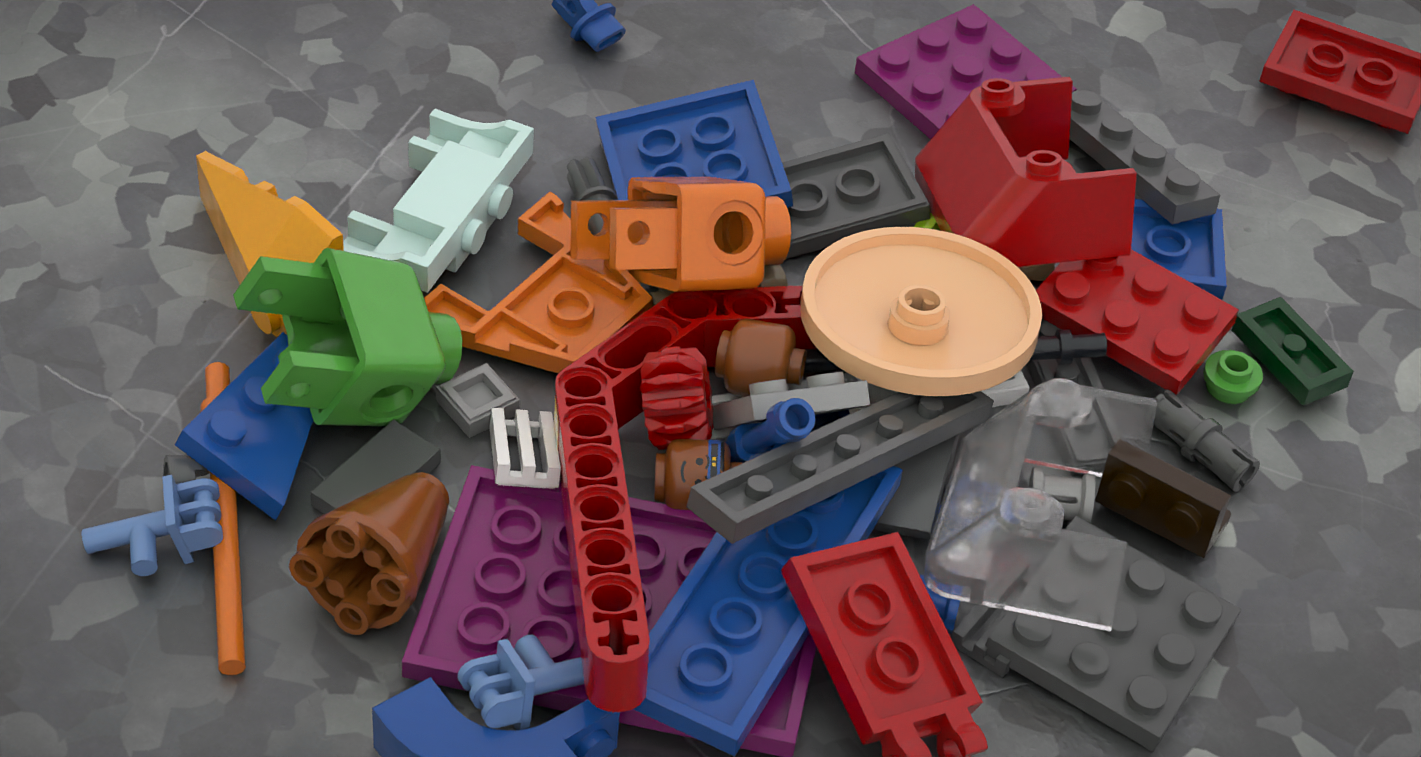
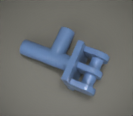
M172 474L163 476L165 510L82 529L81 535L87 554L130 544L131 571L138 576H149L158 569L156 538L170 535L184 564L194 562V551L214 547L223 540L222 526L217 523L221 519V507L216 502L220 496L219 485L214 480L207 478L176 484Z
M526 635L517 641L514 648L508 639L499 640L496 654L466 662L458 672V681L465 690L470 691L469 697L474 706L481 709V716L488 727L501 728L513 725L516 730L530 728L534 696L584 684L581 657L554 663L539 639L535 635Z

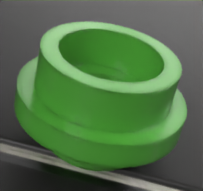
M1222 350L1215 352L1207 359L1203 370L1208 392L1217 400L1228 404H1239L1248 400L1250 396L1259 390L1263 380V372L1260 365L1252 357L1240 351Z

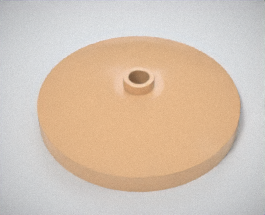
M919 227L871 229L855 233L834 242L817 255L810 264L803 282L800 306L802 323L810 340L828 360L840 369L863 381L867 380V383L921 396L970 394L989 389L1012 378L1032 357L1037 345L1042 321L1041 303L1034 286L1027 276L1009 259L972 239L945 231Z

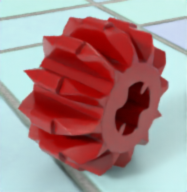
M681 346L662 348V351L648 352L640 369L642 408L645 417V427L648 429V439L658 450H666L669 443L675 439L710 440L714 428V409L712 405L710 374L707 371L705 357L696 347L681 349Z

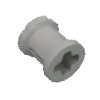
M1032 467L1027 492L1026 521L1036 523L1039 517L1072 521L1076 515L1091 523L1095 498V474L1085 473L1079 479L1044 474L1043 468ZM1058 495L1073 497V500L1066 501L1047 498V496Z

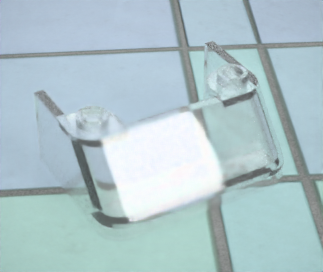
M1056 378L1037 385L965 435L961 441L926 551L923 578L928 588L936 594L950 599L1111 631L1127 542L1062 529L1064 509L1055 498L1043 490L1019 488L1017 485L1024 462L1082 474H1095L1097 477H1102L1108 453L1119 439L1148 453L1158 399L1078 385L1068 379Z

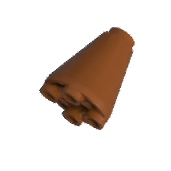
M416 472L396 479L315 518L298 539L297 553L291 558L289 563L291 575L299 584L308 589L315 601L332 614L337 625L349 634L361 635L369 628L381 629L398 622L416 600L446 520L449 495L445 486L431 474Z

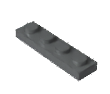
M1091 90L1072 92L1070 140L1106 170L1134 168L1137 173L1135 194L1171 224L1216 214L1220 194L1201 180L1197 173L1186 168L1171 156L1163 146L1155 143L1135 127L1131 120L1123 117L1105 103L1098 94Z

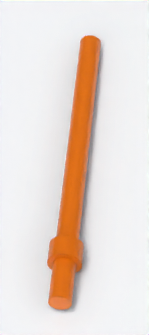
M214 362L205 368L206 399L201 403V411L230 384V369L225 363ZM210 472V479L219 485L220 496L216 502L221 507V519L217 523L223 529V540L213 547L218 669L225 675H237L246 668L237 498L234 489Z

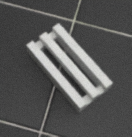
M491 408L489 429L495 483L503 486L558 488L561 465L552 412L540 411L539 422L529 421L528 410L516 409L515 419L506 420L504 408ZM507 436L517 437L521 471L510 470L511 464ZM532 438H538L543 473L535 472L536 464Z

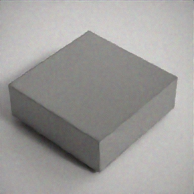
M487 363L436 386V401L468 438L489 429L491 408H504L506 420L515 416L516 409L520 410V399Z

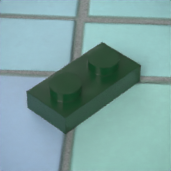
M1282 297L1237 315L1231 331L1303 406L1348 387L1354 371Z

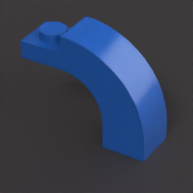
M430 677L372 707L373 745L381 757H608L617 748L620 712L602 710L587 699L541 725L523 730H497L479 725L463 716Z

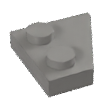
M834 372L806 377L808 388L787 390L786 379L749 384L750 396L713 405L714 430L733 428L741 424L763 422L767 420L766 413L770 407L780 401H787L791 398H800L808 402L813 408L815 415L870 405L867 380L845 383L843 372Z

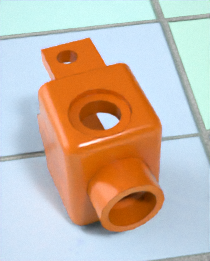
M632 177L628 184V200L571 201V259H609L610 269L627 270L639 283L674 292L755 288L763 281L765 266L782 264L787 258L790 248L791 221L787 206L778 196L765 197L764 190L756 183L716 177ZM598 213L603 218L604 224L602 230L598 234L593 235L588 229V221L591 216Z

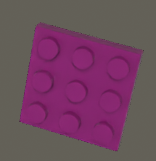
M974 4L858 56L854 72L929 139L935 135L969 93L988 79L1001 78L1017 82L1062 77ZM1072 86V92L1077 91V88Z

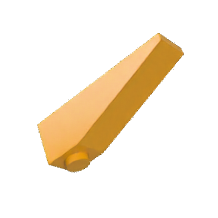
M207 151L196 155L200 198L239 284L243 282L260 256L314 263L325 248L344 251L343 234L306 201L296 196L285 201L278 197L275 185L265 180L253 185L249 182L248 177L241 168ZM251 311L255 323L264 333H272L276 338L282 332L287 334L281 314Z

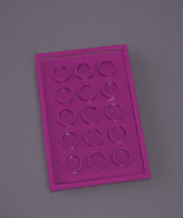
M474 465L470 467L402 659L403 678L424 681L431 677L437 685L461 690L465 689L458 681L460 668L472 659L496 654L499 640L508 639L514 648L520 638L526 635H535L554 663L581 657L560 483L559 487L555 489L503 486L495 483L493 469ZM628 497L648 631L650 633L716 534V531L690 510L673 509L667 506V504ZM811 634L808 635L740 748L780 757H793L817 648ZM585 684L536 695L533 698V705L567 711L588 699L585 692ZM636 710L620 712L619 723L694 738Z

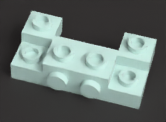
M434 109L429 115L430 135L426 140L413 136L408 142L409 167L422 171V173L393 208L394 225L353 210L347 217L348 236L343 241L344 251L410 265L416 273L421 290L428 293L445 269L456 272L470 253L476 254L480 250L488 228L496 218L502 219L508 212L513 197V189L509 185L533 154L534 128L512 120L497 123L474 122Z

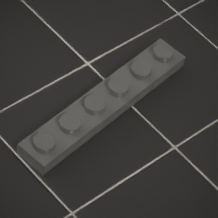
M981 391L956 396H921L901 392L895 393L810 432L806 438L798 442L786 443L692 486L687 508L733 544L987 421L994 400Z

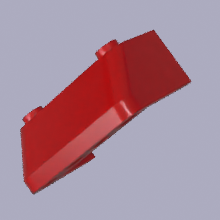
M1070 77L1017 82L1001 78L984 81L981 86L976 87L969 93L915 157V179L930 204V211L940 230L986 245L1009 259L1017 267L1131 255L1137 173L1134 168L1076 173L1072 165L1065 161L1069 156L1073 81Z

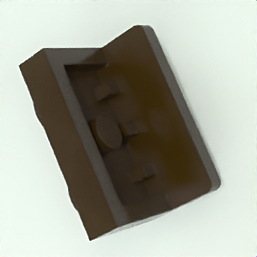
M1119 439L1108 453L1095 502L1196 555L1205 558L1231 517V512L1227 509L1231 495L1122 439Z

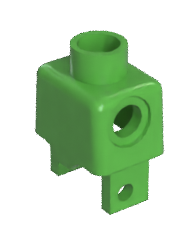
M325 248L314 263L260 256L233 294L238 310L281 314L283 317V323L288 336V347L279 354L278 359L280 363L261 387L265 404L310 408L312 418L317 425L386 427L393 420L401 424L433 385H440L450 381L459 367L463 340L457 321L448 314L428 311L415 271L410 265L402 262L331 248Z

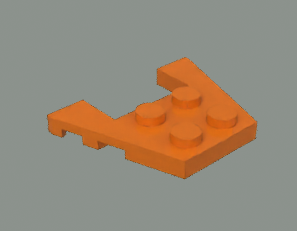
M548 192L518 218V235L551 253L553 256L495 307L487 311L443 284L438 285L424 299L429 312L448 314L455 318L461 330L462 347L559 374L564 368L650 309L653 305V297L627 270L610 269L609 259H571V219L563 211L564 203L552 192Z

